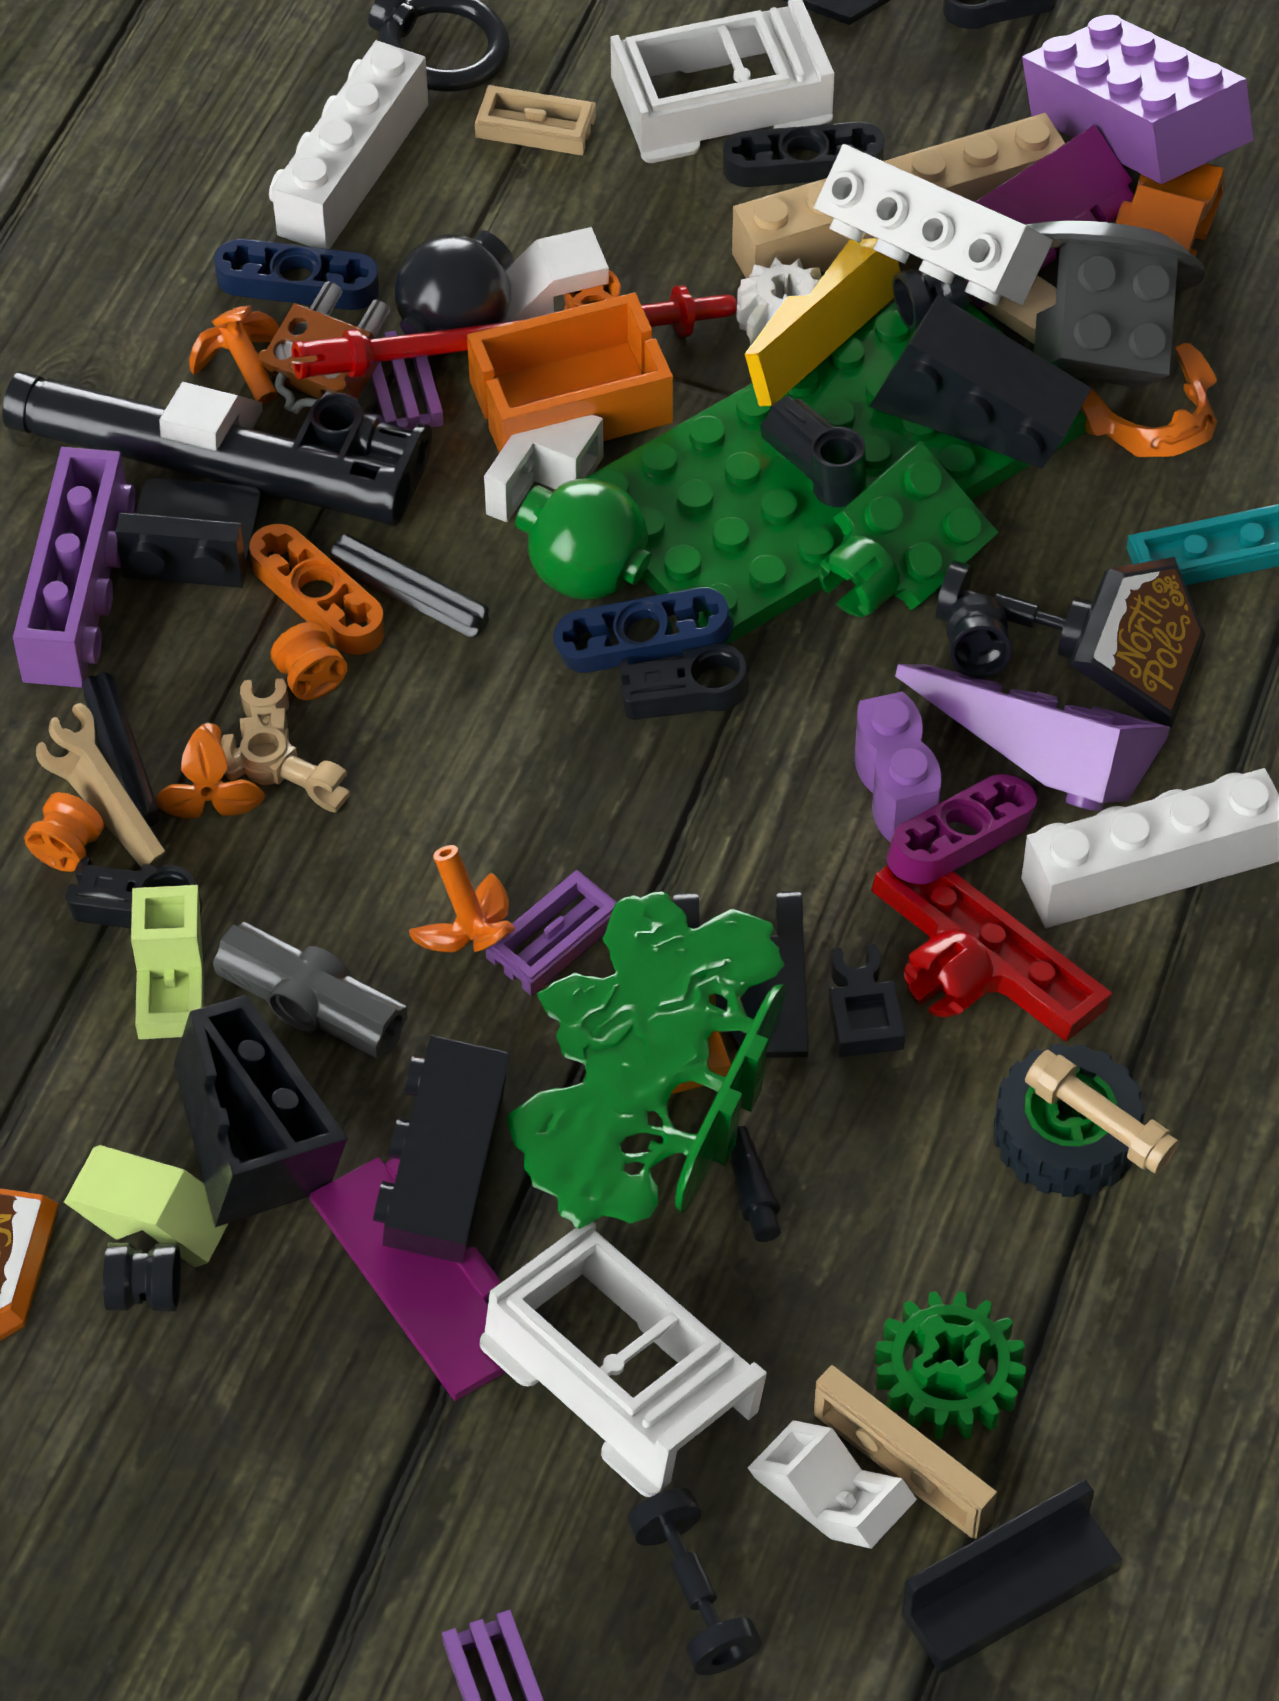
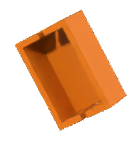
M636 292L467 334L470 384L484 418L488 419L489 430L499 453L513 434L591 414L603 418V441L673 423V375L657 339H652V328Z

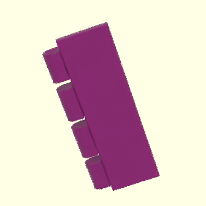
M1094 124L981 197L975 203L1024 225L1050 221L1112 223L1117 219L1123 201L1133 202L1134 194L1128 187L1133 180ZM1060 247L1049 249L1040 270L1056 259V253L1059 254ZM969 294V299L976 307L983 308L989 304Z
M377 1157L310 1193V1201L452 1399L456 1401L506 1373L480 1347V1338L485 1332L490 1291L502 1282L476 1247H470L465 1250L463 1263L461 1264L382 1246L385 1224L373 1221L375 1206L382 1181L395 1183L400 1159L393 1158L386 1162L385 1166L381 1159Z

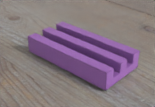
M396 330L384 332V336H397ZM427 356L412 358L428 412L419 415L404 359L391 361L406 414L405 418L396 419L382 365L379 362L370 379L384 423L414 430L419 422L428 424L431 428L444 425L443 410Z
M576 870L512 924L516 927L515 930L498 944L487 948L486 958L494 965L502 964L504 966V974L513 981L516 978L522 981V989L532 996L605 934L614 905L617 902L580 871ZM581 893L586 897L566 915L559 916L544 929V933L518 955L513 952V950Z
M510 1610L496 1614L497 1620L484 1624L483 1619L469 1623V1629L457 1633L455 1628L442 1632L443 1645L463 1701H481L464 1651L475 1647L477 1648L495 1701H513L491 1643L501 1638L524 1700L544 1701Z

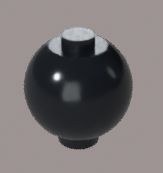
M481 230L473 239L460 234H445L430 238L414 248L402 263L395 284V301L398 313L402 319L400 327L404 334L504 322L511 301V285L506 271L514 263L513 255L508 247L494 234Z

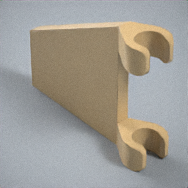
M77 703L73 706L72 712L81 722L80 731L74 733L70 729H63L57 717H53L49 722L51 738L55 743L67 749L68 754L63 757H55L48 752L46 744L40 742L36 747L37 760L46 770L66 779L84 801L98 811L107 828L141 868L143 864L155 865L165 850L95 745L94 718L91 711L85 705Z

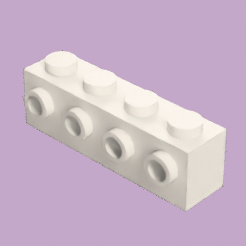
M375 40L363 59H357L353 63L348 80L337 96L332 95L329 97L318 123L311 132L303 134L294 157L286 168L278 170L272 179L269 198L274 204L278 236L309 247L331 248L429 105L425 56Z
M846 144L842 145L813 207L834 218L829 229L858 243H861L865 233L878 239L874 250L904 264L910 254L921 258L923 261L919 271L951 285L955 275L969 281L965 292L996 307L1001 296L1023 305L1053 242V239L1018 221Z
M1262 768L1245 774H1226L1213 783L1185 791L1180 789L1169 790L1153 800L1128 807H1109L1099 812L1096 816L1068 824H1049L1036 833L1027 835L1021 879L1046 929L1279 862V794L1266 769Z

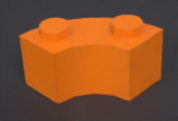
M1205 163L1163 184H1159L1140 174L1133 202L1123 201L1116 224L1140 227L1167 235L1177 240L1196 257L1197 250L1191 249L1194 238L1205 241L1226 187L1224 168Z

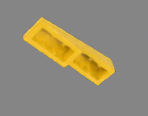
M877 238L862 239L861 243L850 239L809 295L787 296L749 347L745 357L759 406H772L894 298L892 281L893 276L901 272L897 260L874 250Z

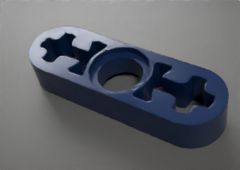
M234 239L222 244L214 255L218 286L224 292L233 296L312 305L325 283L323 282V274H326V282L329 281L338 285L343 292L334 308L346 310L363 309L371 305L372 301L376 300L379 295L377 265L372 258L362 253L250 239ZM240 265H244L242 270H238ZM267 267H270V275H267ZM292 268H305L312 272L308 278L301 281H290L282 277L284 272ZM351 278H357L354 284H349Z
M699 587L570 612L556 625L553 639L565 665L573 671L587 673L619 667L621 660L627 657L629 664H636L683 655V650L701 648L710 644H724L733 631L734 621L728 604L720 592L708 587ZM710 610L712 616L708 618V626L697 628L695 622L699 620V612ZM676 615L678 621L675 623L679 633L674 634L668 616ZM652 618L660 623L658 632L648 641L635 642L627 637L631 625L640 619ZM613 626L614 633L619 642L617 645H611L609 641L612 636L608 628ZM590 632L592 638L588 639V648L577 650L575 645L580 641V634Z

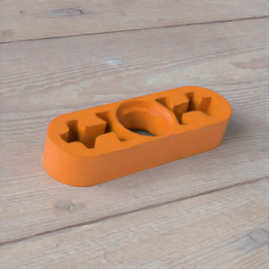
M285 524L267 525L254 533L250 540L249 549L252 570L256 577L307 622L320 624L329 635L330 643L340 651L351 655L369 653L382 643L385 636V627L381 604L295 528ZM272 551L275 553L267 557V553ZM288 552L289 563L280 555ZM315 580L326 581L333 586L330 593L317 598L306 596L300 591L305 584ZM345 615L354 622L346 627ZM367 620V626L361 627L359 625Z

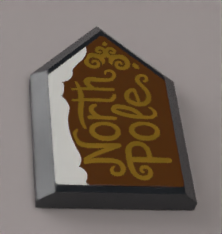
M1175 557L1114 567L1105 571L1069 662V665L1151 721L1169 726L1170 728H1172L1206 636Z

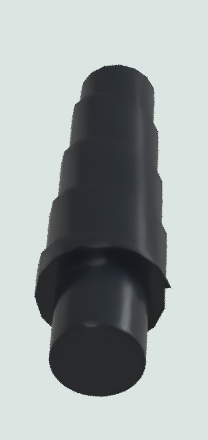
M738 1126L736 1145L730 1155V1163L740 1199V1210L744 1220L750 1222L755 1240L758 1242H768L777 1238L781 1233L776 1217L780 1210V1205L774 1196L771 1183L766 1177L762 1161L758 1158L748 1129L745 1126Z

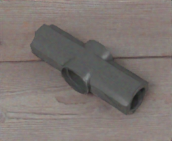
M246 922L239 926L233 924L220 940L218 952L213 960L215 974L268 1001L270 1008L276 1016L293 1029L303 1033H313L319 1028L376 1059L383 1054L388 1055L399 1041L403 1026L408 1019L407 1007L353 979L345 964L327 950L317 946H308L302 952Z

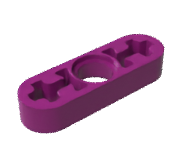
M1007 774L990 776L900 824L895 829L886 857L887 865L897 877L914 884L934 882L1026 831L1037 803L1036 793L1027 782L1018 777ZM996 805L997 807L995 808L994 813H993V816H992L991 812H992L993 806ZM959 822L972 827L977 834L965 835L952 830L947 823ZM931 842H932L933 844H932V847H931V850H930V854H929V853L927 852V850H929L930 845H931Z

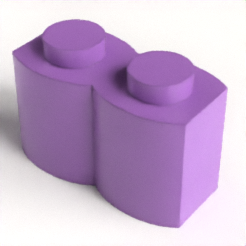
M903 692L860 700L857 712L855 767L863 784L873 793L872 812L879 831L890 843L895 829L900 824L939 804L941 790L939 763L933 752L922 742L923 724L921 715L914 702Z

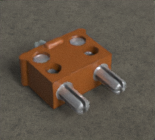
M332 282L324 283L310 309L296 303L292 305L268 348L258 353L260 362L275 382L277 392L286 398L284 406L286 410L298 414L302 408L312 407L316 400L333 393L348 394L358 400L379 362L373 363L362 377L351 378L346 372L307 377L304 380H299L295 375L293 364L313 362L317 358L315 355L292 358V343L294 341L304 342L342 337L345 330L358 329L361 334H364L369 339H375L390 313V308L386 303L373 300L358 327L329 316L343 293L341 288ZM285 386L318 399L304 398L295 403L293 393L285 388Z

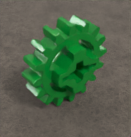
M936 1291L929 1292L928 1307L921 1310L910 1300L903 1303V1322L888 1318L884 1323L883 1339L885 1341H877L874 1363L879 1365L876 1369V1389L890 1390L887 1395L886 1407L893 1412L907 1408L909 1410L908 1424L915 1429L924 1420L933 1423L934 1439L942 1440L947 1426H957L958 1432L964 1440L971 1439L973 1422L977 1420L990 1430L996 1428L999 1417L998 1408L1008 1412H1013L1015 1409L1018 1395L1016 1389L1023 1388L1026 1366L1019 1364L1023 1361L1025 1349L1023 1340H1009L1013 1327V1321L1010 1317L993 1322L990 1320L992 1302L985 1300L975 1310L966 1307V1294L962 1291L957 1292L953 1305H943L941 1297ZM913 1345L916 1349L915 1359H913L912 1368L906 1371L903 1359L908 1349ZM993 1359L996 1374L988 1385L984 1381L985 1371L987 1369V1362Z

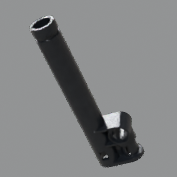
M22 371L16 373L9 383L2 412L4 425L9 429L29 434L33 432L37 436L88 449L121 452V457L226 484L255 487L262 493L392 526H397L406 512L424 473L432 443V429L430 425L419 422L414 430L384 423L382 416L364 412L356 398L343 393L328 394L316 400L296 440L232 424L217 451L162 438L159 419L166 407L50 378L45 380L41 376Z

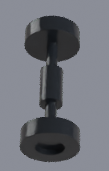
M955 560L952 561L938 597L936 619L946 621V614L951 605L961 597L980 594L969 590L973 573L972 565ZM999 592L995 597L1003 606L1007 621L1033 628L1034 624L1038 623L1062 630L1058 655L1069 659L1072 657L1093 603L1091 600L1076 596L1065 619L1039 611L1040 605Z
M686 1488L670 1489L646 1499L635 1507L628 1516V1524L637 1543L640 1545L651 1546L668 1541L675 1556L671 1567L691 1610H700L707 1629L690 1641L686 1652L697 1674L713 1675L738 1666L753 1656L760 1648L762 1641L750 1618L737 1617L720 1621L713 1606L717 1595L696 1552H688L681 1537L682 1534L698 1522L701 1517V1510L691 1490Z

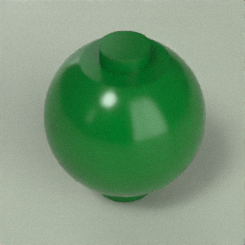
M594 478L574 479L561 484L552 492L537 485L525 498L515 520V528L528 534V555L538 576L557 593L573 599H602L619 592L627 583L636 585L647 570L652 554L646 551L648 530L639 506L623 489L604 480Z

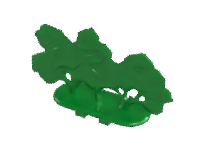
M660 891L649 893L643 897L636 895L620 899L614 905L606 932L602 938L610 951V958L615 973L605 978L584 976L575 972L553 982L548 988L536 993L547 1015L559 1022L560 1027L556 1033V1038L562 1054L565 1058L583 1063L586 1075L582 1083L567 1088L556 1087L538 1092L509 1113L505 1121L514 1145L524 1153V1169L531 1177L533 1187L557 1196L560 1216L571 1220L576 1228L581 1229L602 1216L618 1218L630 1224L649 1218L658 1205V1185L651 1177L650 1168L668 1156L683 1153L687 1157L675 1194V1206L681 1214L686 1212L694 1200L712 1162L714 1161L723 1166L726 1165L736 1145L740 1108L752 1112L762 1091L767 1048L778 1023L786 994V985L779 984L772 987L754 1019L747 1017L740 1000L749 987L775 977L784 967L779 947L770 939L774 931L771 922L742 911L730 909L693 929L688 927L686 914L670 899L668 893ZM715 993L723 996L728 1001L727 1011L710 1004L709 996ZM713 1031H742L746 1033V1037L726 1077L709 1071L707 1064L709 1058L707 1039ZM694 1081L718 1092L698 1134L675 1129L669 1119L667 1102L672 1091L681 1083ZM655 1111L662 1118L663 1126L648 1125V1112ZM649 1133L663 1137V1143L661 1144L651 1140L648 1149L651 1150L650 1152L624 1153L621 1150L623 1140L635 1134ZM640 1162L645 1165L638 1175H630L624 1171L625 1164Z

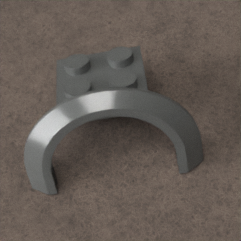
M1050 221L1026 224V226L1053 239L1050 248L1060 247L1056 304L1037 313L1034 353L1074 378L1141 388L1169 376L1175 292L1189 289L1204 279L1205 266L1177 240L1162 233L1140 227L1095 221Z

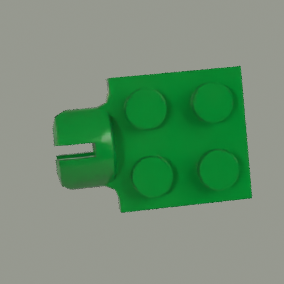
M920 441L833 517L840 526L844 538L843 542L821 562L819 580L825 593L829 594L843 580L851 579L855 586L837 601L835 605L852 616H867L874 610L876 611L892 596L901 599L912 610L943 584L947 570L953 560L966 563L999 532L923 442Z

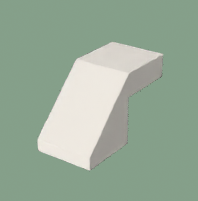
M592 227L537 239L514 261L506 271L511 285V301L504 322L525 320L554 313V296L609 284V267Z
M182 382L159 419L160 434L162 438L217 451L232 424L253 429L263 411L262 402Z
M591 414L511 435L484 475L486 515L508 522L534 482L557 489L567 481L582 479L591 475L604 457L603 418Z
M793 1420L748 1467L756 1480L832 1540L870 1549L917 1500L902 1478L861 1470L836 1432L830 1427Z

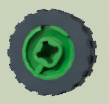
M1063 1044L1050 1045L1049 1049L1040 1051L1038 1048L1027 1053V1058L1021 1062L1017 1060L1010 1067L1009 1076L1007 1079L1003 1077L999 1087L993 1126H995V1146L1001 1150V1160L1007 1168L1010 1166L1014 1170L1016 1178L1024 1184L1028 1182L1036 1186L1037 1191L1046 1194L1054 1192L1062 1194L1061 1197H1074L1075 1194L1086 1193L1088 1196L1098 1193L1099 1189L1106 1185L1111 1187L1120 1180L1121 1173L1124 1170L1128 1172L1133 1164L1127 1158L1129 1147L1060 1098L1053 1105L1048 1103L1035 1093L1034 1088L1025 1083V1078L1035 1060L1044 1051L1050 1050L1057 1056H1064L1077 1066L1075 1077L1143 1124L1145 1107L1144 1103L1140 1101L1142 1092L1138 1083L1132 1081L1130 1071L1123 1064L1118 1065L1111 1060L1112 1056L1101 1050L1099 1053L1089 1050L1088 1046L1076 1044L1075 1047L1063 1046Z

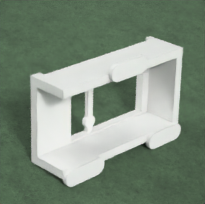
M788 0L787 7L778 9L773 7L768 11L761 12V10L728 16L626 37L625 40H620L619 35L610 37L611 78L640 149L641 158L645 162L656 163L694 155L700 150V141L769 126H774V129L824 125L831 124L833 121L834 71L803 0ZM767 53L776 75L750 80V71L743 67L740 58ZM732 63L735 70L734 80L738 83L658 99L650 77L677 71L691 73Z
M591 1222L581 1229H573L490 1291L485 1332L481 1335L480 1347L486 1355L517 1383L523 1386H533L540 1381L606 1441L601 1450L603 1460L641 1495L652 1497L663 1492L664 1488L671 1483L677 1451L730 1408L734 1407L747 1420L758 1413L767 1372L755 1362L749 1365L595 1231L596 1224ZM581 1275H584L638 1323L639 1329L644 1333L617 1355H607L600 1368L535 1311V1309ZM654 1342L678 1363L633 1398L609 1376L621 1374L625 1363Z

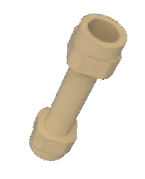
M1046 1050L1035 1060L1026 1075L1025 1083L1034 1088L1037 1095L1052 1105L1060 1098L1128 1146L1127 1158L1143 1170L1147 1168L1155 1175H1158L1170 1163L1179 1148L1180 1142L1169 1135L1170 1131L1153 1119L1146 1125H1143L1075 1077L1077 1066L1064 1056H1057L1050 1050Z

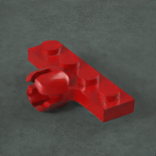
M888 865L875 874L871 891L930 937L929 940L909 954L910 962L906 964L904 971L907 989L919 1005L926 1003L940 991L946 995L929 1007L930 1014L944 1018L960 1015L987 993L998 992L1010 998L1067 1042L1107 1010L1112 996L1111 991L952 871L928 884H914L897 877L889 869Z

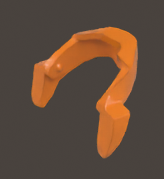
M1183 343L1175 349L1187 381L1183 384V390L1186 396L1197 406V409L1192 414L1187 410L1179 409L1174 412L1172 421L1166 426L1148 427L1138 425L1113 413L1101 397L1091 389L1081 407V411L1087 418L1085 430L1089 435L1100 436L1106 434L1135 457H1170L1182 454L1212 439L1218 421L1206 392L1209 387L1217 382V378L1202 353L1192 344Z

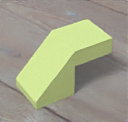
M198 885L132 888L131 943L137 970L135 1025L138 1039L182 1037L190 1011L204 1007V969Z
M102 1145L92 1149L64 1201L65 1204L116 1240L143 1230L159 1243L179 1244L181 1258L194 1268L209 1262L228 1225L225 1224L215 1228L204 1183L186 1170Z

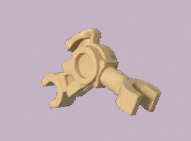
M276 679L275 692L267 698L255 697L252 681L244 680L240 687V696L243 710L248 717L240 718L241 737L243 738L240 747L237 748L234 734L223 735L221 739V746L228 764L225 772L227 778L233 781L246 774L251 781L261 785L274 783L279 785L284 779H287L305 788L311 799L323 809L337 812L350 797L349 790L338 786L347 776V772L341 766L331 761H323L316 766L297 757L296 747L292 746L289 742L286 716L289 708V696L284 679Z

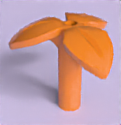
M251 305L233 308L211 321L216 327L209 328L200 333L192 347L189 358L191 373L197 375L221 348H226L230 350L255 400L262 402V405L274 400L278 396V392L265 367L260 362L252 342H271L279 329L277 321L266 313L260 311L252 312Z
M205 723L199 726L192 734L182 756L181 771L194 783L192 785L172 784L165 787L158 793L156 803L163 812L187 819L199 818L203 812L205 801L212 800L214 808L222 816H234L250 812L258 807L265 800V793L256 784L247 780L240 779L225 783L221 780L228 768L226 756L221 746L222 732L216 724Z
M448 845L438 849L434 853L433 858L456 913V919L453 924L438 923L412 928L409 930L411 939L423 948L439 952H456L464 948L470 940H473L474 952H478L504 940L516 927L509 921H502L508 915L509 899L500 880L493 873H490L474 891L458 848L454 845Z

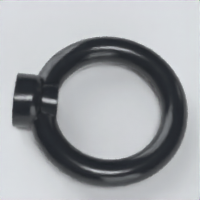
M375 0L369 14V26L379 32L380 42L403 49L401 37L404 38L411 32L418 17L427 14L449 13L459 15L473 21L484 31L488 39V47L486 53L476 63L459 69H437L426 66L428 90L456 92L477 87L494 77L506 62L510 48L507 28L499 15L480 0Z

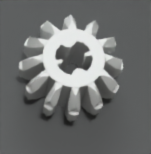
M775 257L770 268L754 265L749 278L741 279V285L737 292L736 318L739 322V329L747 331L750 345H752L787 296L809 295L822 278L820 267L804 270L800 258L791 265H783Z

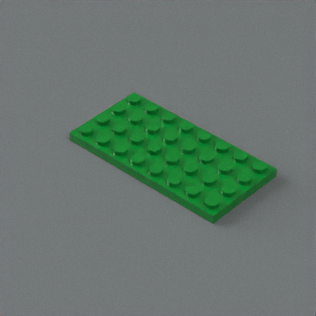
M969 301V314L1002 333ZM895 302L875 314L781 398L783 399L787 395L794 400L800 398L833 427L850 428L861 435L865 442L867 487L920 441L923 442L971 500L1031 466V464L869 407L899 355L915 332V330L908 329L903 323ZM753 383L585 477L604 480L618 486L628 493L639 506L648 530L646 551L652 554L642 579L657 595L708 587L717 590L724 596L734 621L733 631L724 643L727 645L823 589L819 580L820 564L843 542L844 538L840 526L833 519L844 507H831L820 502L814 495L813 481L762 438L761 423L768 416L772 406L758 405ZM1081 409L1056 450L1086 433L1087 418ZM710 610L699 612V620L695 622L697 628L708 626V618L712 616Z

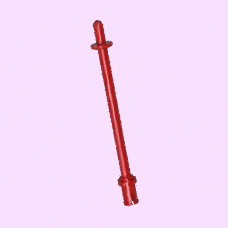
M677 285L672 288L670 301L643 304L641 306L651 327L672 324L677 335L684 338L693 334L695 321L733 316L737 312L738 303L737 299L730 294L692 298L686 286ZM522 320L369 339L364 334H361L358 329L345 330L342 337L304 342L294 341L291 349L292 358L315 355L317 359L313 362L293 364V369L299 380H304L307 377L346 372L351 378L362 377L365 375L366 370L373 363L468 351L467 334Z

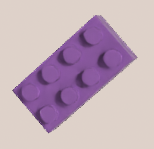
M1103 15L1096 17L1088 23L1087 27L1067 36L1048 39L1041 48L1022 56L1031 116L1046 112L1055 128L1072 138L1095 124L1121 164L1159 184L1172 180L1254 140L1246 78L1183 47L1160 38L1150 31L1139 28L1118 16Z

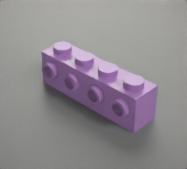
M61 447L13 634L22 682L82 688L89 664H97L99 661L102 644L101 629L98 627L100 615L108 616L110 614L113 601V583L109 578L112 567H121L115 530L120 512L134 514L135 487L134 485L126 484L121 452L71 447Z

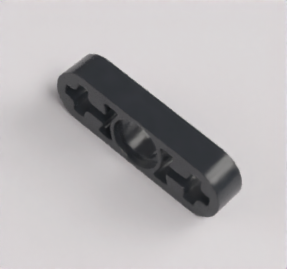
M866 122L742 131L733 134L724 143L723 173L728 181L741 187L815 182L828 177L843 144L854 149L862 148L863 153L883 161L885 138L879 128ZM806 148L813 150L818 156L811 160L801 161L794 159L789 153L796 149ZM829 149H834V155H829ZM773 154H778V160H773ZM744 157H751L752 161H745Z

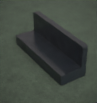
M1084 1479L913 1575L905 1582L901 1616L940 1674L1120 1570L1121 1556L1090 1514L1094 1490L1087 1480Z

